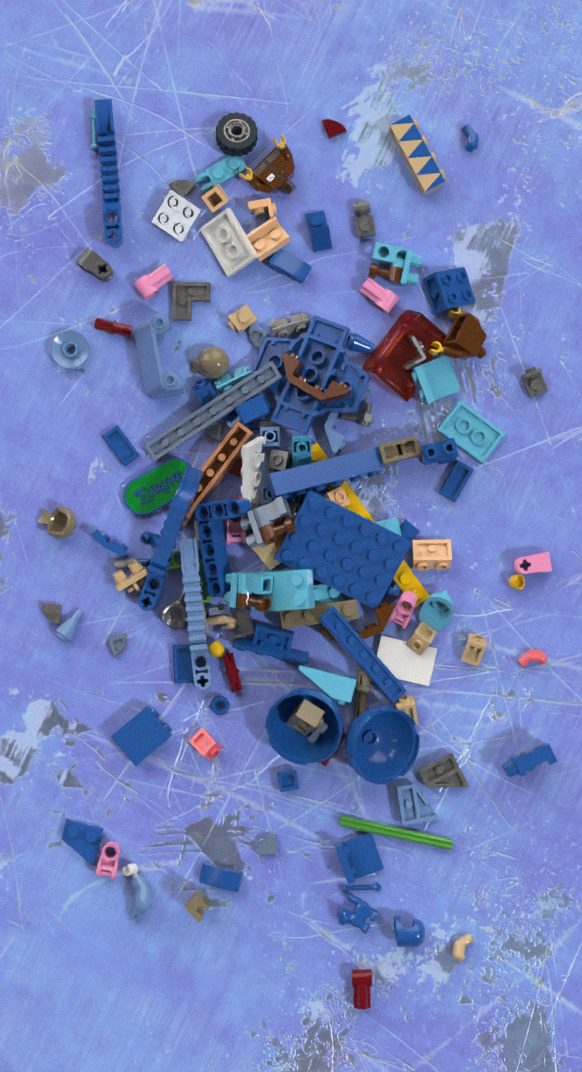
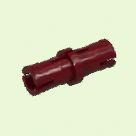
M233 652L222 655L221 657L226 669L224 673L228 677L231 693L243 690L238 674L240 671L236 667Z

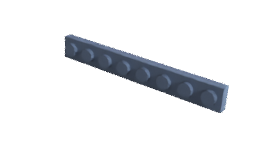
M273 361L269 362L144 446L155 462L235 410L236 406L250 400L282 379L281 373Z

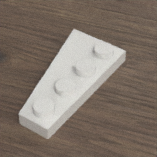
M263 436L253 439L243 445L241 449L242 498H247L250 501L251 510L258 508L260 501V490H257V487L262 481V473L259 472L261 461H264L265 453H261L262 444H266V437Z

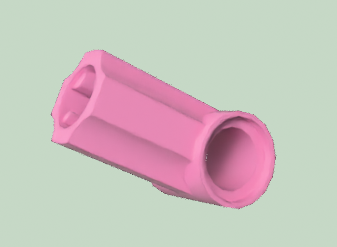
M163 264L151 274L139 278L134 283V286L144 300H148L159 291L158 289L174 279V276L168 267Z
M368 278L359 290L385 314H389L399 300L395 293L389 289H384L371 278Z

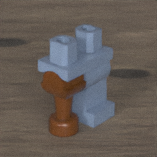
M280 496L267 505L248 511V516L240 520L244 531L253 529L254 534L246 537L249 547L252 548L260 545L264 548L276 542L277 536L287 531L291 534L297 531L285 498ZM284 520V524L274 526V523Z

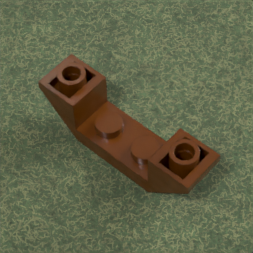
M284 352L282 354L288 382L295 388L323 404L351 396L352 393L348 390L349 386L341 381L338 383L332 381L325 394V390L317 385L312 387L307 384L309 382L307 379L300 375L297 377L304 366L300 362L301 358L294 353L288 355Z
M386 601L379 604L378 609L374 610L379 625L376 626L374 622L364 626L365 630L358 633L362 639L384 631L394 608L393 603L388 605ZM323 626L324 630L321 631V634L337 641Z

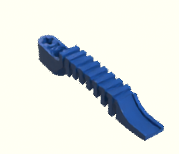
M112 99L94 100L96 129L99 136L97 137V142L100 146L98 150L101 155L99 160L102 165L100 166V171L102 173V191L104 192L102 194L104 201V235L110 247L119 248L123 244L124 237ZM116 215L118 217L117 221L113 224L108 223L109 216ZM113 234H116L118 237L116 242H112L110 239L113 238Z
M189 465L186 466L181 483L173 496V502L170 503V510L166 514L167 519L164 520V527L160 531L161 536L157 540V547L154 548V555L150 559L151 565L147 569L149 572L138 600L139 607L145 611L155 609L160 603L166 586L167 569L172 563L169 559L174 555L172 550L177 546L175 542L180 538L179 531L183 530L184 527L182 522L187 520L185 514L192 509L189 507V503L194 502L204 471ZM154 578L159 581V587L157 589H155L152 586V580ZM147 598H150L151 605H148Z

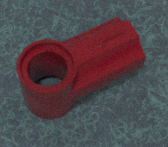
M352 969L354 1008H371L370 987H372V970Z

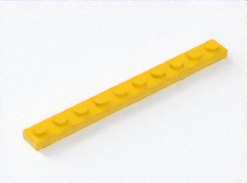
M317 442L312 445V463L329 459ZM346 481L338 487H333L332 485L325 486L329 492L343 487L350 500V504L344 507L375 522ZM403 560L393 579L400 586L402 592L412 591L416 594V607L430 595Z

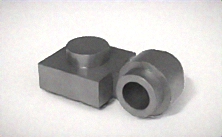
M359 200L357 203H354L355 215L359 214L360 216L359 218H354L356 237L375 236L373 216H366L367 213H370L369 201Z

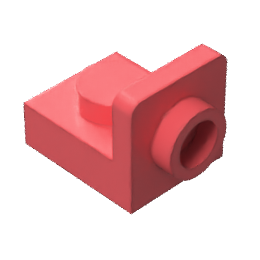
M201 728L189 740L193 747L209 761L217 757L223 748L204 728Z

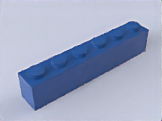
M375 447L270 473L266 477L272 500L280 496L289 499V495L296 494L297 496L307 494L309 489H314L315 492L326 489L325 486L328 485L338 487L343 485L344 481L350 480L351 483L362 480L361 477L368 476V478L377 477L384 469L379 449Z

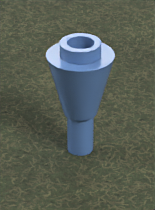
M77 609L71 618L55 630L57 632L56 637L63 642L67 640L71 642L78 624L77 622L84 612Z

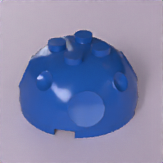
M302 687L284 693L269 709L265 724L269 736L268 741L272 748L284 759L299 765L315 762L321 763L327 760L337 750L344 734L342 716L334 700L322 691ZM304 699L325 711L322 718L324 719L323 722L328 725V728L323 734L321 733L314 743L307 740L310 733L304 736L286 724L294 708Z
M390 706L367 709L355 718L349 726L344 744L349 765L359 776L374 784L392 783L391 780L401 775L403 777L414 764L419 751L420 735L417 734L415 721L402 710Z

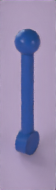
M379 883L374 884V886L348 887L343 885L341 887L343 893L352 890H381Z

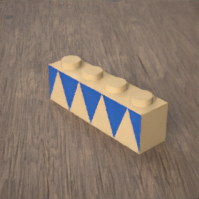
M408 115L390 124L389 132L423 196L443 187L446 176L444 171L437 167L435 154L429 152L427 139L424 135H420L418 122L416 119L412 120L411 116Z

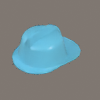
M446 590L443 593L435 592L425 600L419 612L420 622L423 621L434 630L445 628L454 613L453 601L447 595Z

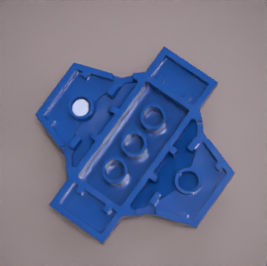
M314 315L307 333L301 334L296 339L264 338L251 371L254 373L273 361L283 377L268 387L274 392L278 403L271 422L307 435L313 419L327 412L357 413L371 377L348 359L343 348L350 328ZM284 352L288 355L294 353L301 358L300 362L304 366L297 377L300 375L309 381L307 384L312 387L314 385L321 387L325 390V394L332 381L336 383L341 381L349 386L348 390L352 393L351 396L323 404L295 388L288 382L282 354Z

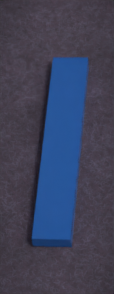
M333 605L318 618L390 703L394 704L407 691Z

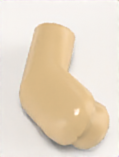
M223 614L208 617V624L210 626L226 624L227 630L236 629V620L233 617Z
M469 933L454 942L452 956L458 962L465 959V947L474 942Z

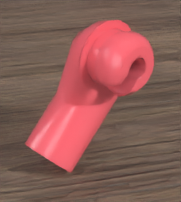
M529 650L517 661L524 668L531 661L545 664L547 657L543 651Z

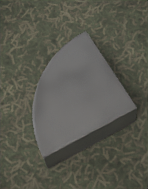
M176 180L169 184L171 189L183 198L196 187L193 182L188 180Z
M42 603L45 616L50 621L61 624L62 605Z

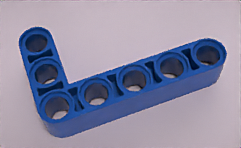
M247 498L203 503L195 509L207 590L212 597L222 596L231 589V585L225 582L226 574L231 573L222 519L247 515V512L251 511V503Z

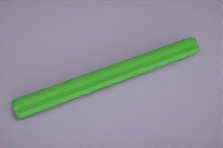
M341 816L339 824L341 827L451 850L453 840L449 838L347 816Z

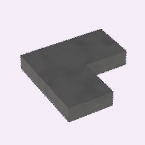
M173 282L172 321H192V302H211V282Z

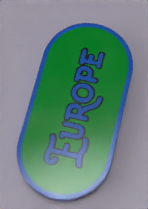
M171 458L134 478L125 487L123 494L125 505L135 514L149 515L173 502V496L181 483L186 466L191 465L183 459Z

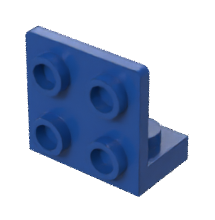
M465 267L438 271L423 279L433 315L441 314L450 308L475 303Z
M366 833L335 844L348 885L354 883L357 878L383 870L384 867L372 833Z

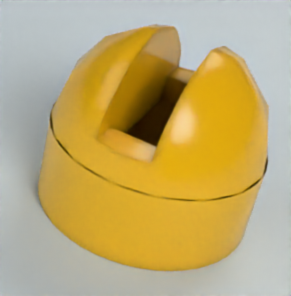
M522 574L512 575L508 580L509 586L515 590L523 589L525 586L524 576Z
M219 640L213 642L208 647L209 653L214 657L219 658L224 654V646Z

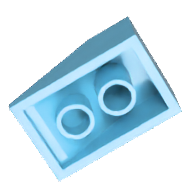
M312 569L258 573L273 576L272 593L257 594V599L260 596L270 598L271 606L268 611L315 608ZM263 580V588L265 589L267 587V580Z
M299 665V670L331 698H334L335 703L346 705V702L351 703L356 679Z

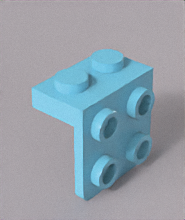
M447 356L439 357L412 368V379L415 384H418L420 389L418 391L419 397L425 404H430L437 399L460 390L453 367Z

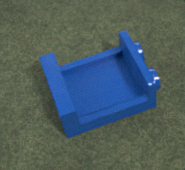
M145 707L111 736L135 766L172 736L170 733L172 731L171 727L166 722L162 723L158 718L160 714L154 707Z

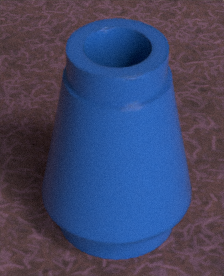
M350 333L345 347L349 351L372 354L375 344L357 333Z

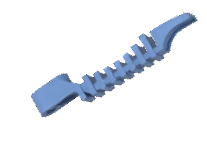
M196 538L179 539L193 679L198 689L205 690L212 684L208 644L206 643L207 634H205L206 624L204 625L205 615H203L204 606L202 605L203 596L201 595L202 586H200L201 576H199L200 565ZM203 656L206 659L204 667L197 666V657ZM201 676H204L205 679H208V682L205 683V686H202V683H198V680L201 679Z

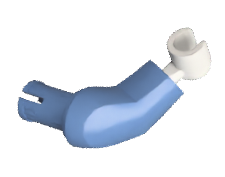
M131 863L127 867H123L122 871L125 876L132 875L134 878L130 882L136 892L135 908L130 915V919L133 921L136 916L134 922L140 923L145 912L152 907V888L142 873L137 874L138 866Z

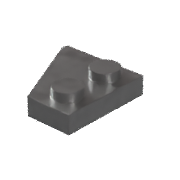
M452 752L418 769L426 788L469 787Z

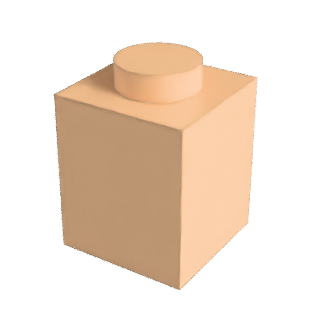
M219 183L201 197L212 213L230 199Z

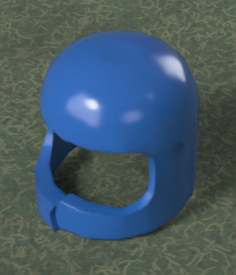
M394 916L397 947L420 946L425 939V927L422 921L414 918L412 927H404L401 924V917Z

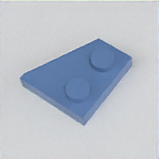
M416 784L395 786L401 825L438 819L437 814L434 813Z

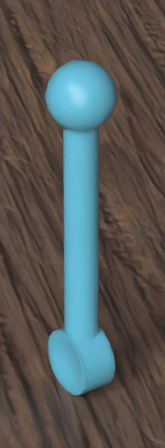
M91 112L93 142L91 149L96 151L98 149L96 144L95 112Z

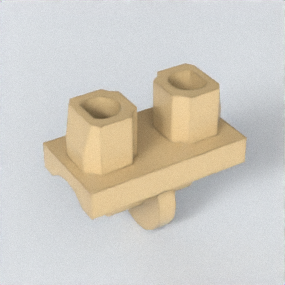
M135 560L128 565L132 574L127 577L122 569L113 573L116 588L119 592L128 587L129 593L134 590L138 594L141 593L140 587L144 585L145 580L140 579L148 575V570L146 566H142L138 560Z

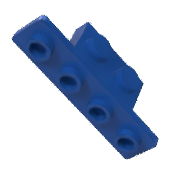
M260 623L256 625L253 639L240 637L233 639L232 647L239 651L255 652L257 655L272 656L278 660L285 659L295 664H307L309 652L291 648L294 631Z

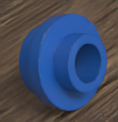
M216 696L212 699L210 707L215 714L223 715L229 710L230 704L226 697ZM217 702H223L224 707L222 709L217 708Z

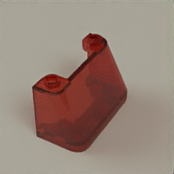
M406 310L399 316L365 361L363 370L400 399L407 402L416 392V386L413 384L414 381L411 373H413L412 368L427 363L432 359L434 355H431L429 350H437L436 347L431 346L433 342L438 341L442 347H445L443 342L447 335L422 313ZM409 335H413L417 341L420 340L425 348L423 352L427 358L406 370L402 366L418 357L407 338Z

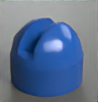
M391 583L385 595L400 597V586L395 583L393 588Z

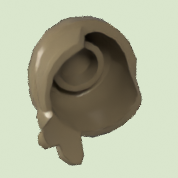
M207 347L202 350L197 359L190 361V364L193 365L191 372L197 373L200 371L207 378L217 379L228 370L229 357L219 347Z
M58 506L51 514L46 509L43 510V517H40L38 520L39 523L48 524V535L56 539H65L71 536L77 527L73 511Z

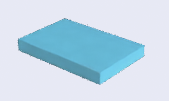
M461 400L458 401L437 429L447 439L454 438L459 448L481 464L486 461L505 435L503 431Z

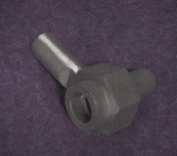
M365 402L363 413H342L341 420L359 421V425L370 427L374 420V416L371 415L372 404Z

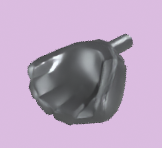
M182 590L178 601H171L160 612L161 619L167 626L184 628L187 625L186 606L182 603L185 597L184 590Z

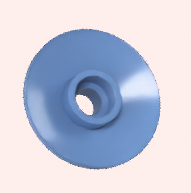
M73 330L58 334L51 346V353L56 363L69 369L81 366L87 360L90 351L87 339L81 333ZM70 347H73L75 349L74 353L72 354L68 353V349Z

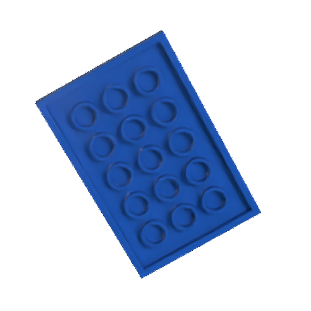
M309 489L293 520L297 531L291 534L286 533L274 559L295 570L312 569L313 579L376 610L407 554L412 541Z

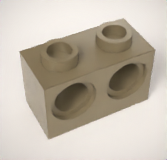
M417 436L378 446L383 465L421 455Z
M304 699L294 708L286 724L306 736L321 726L324 721L322 716L325 711Z

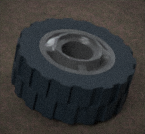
M235 112L223 116L218 121L216 126V143L225 154L233 157H242V155L252 152L257 144L258 128L250 116Z

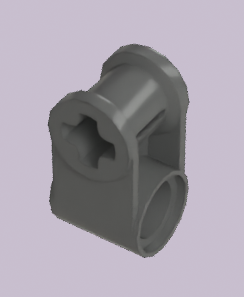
M86 248L76 262L79 267L91 273L100 281L107 282L113 277V270L110 264L89 248ZM101 269H103V270L106 269V270H107V273H106V274H105L104 272L101 273L100 270H101Z

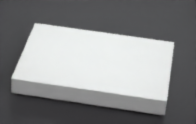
M231 208L225 209L200 228L227 277H232L259 257Z
M381 636L377 656L397 679L429 686L437 648L427 647L423 654L419 655L406 646L407 641Z

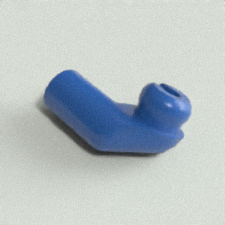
M467 123L461 131L468 137L465 149L468 152H473L474 149L478 148L479 136Z
M144 532L140 536V541L157 547V540L160 538V535Z

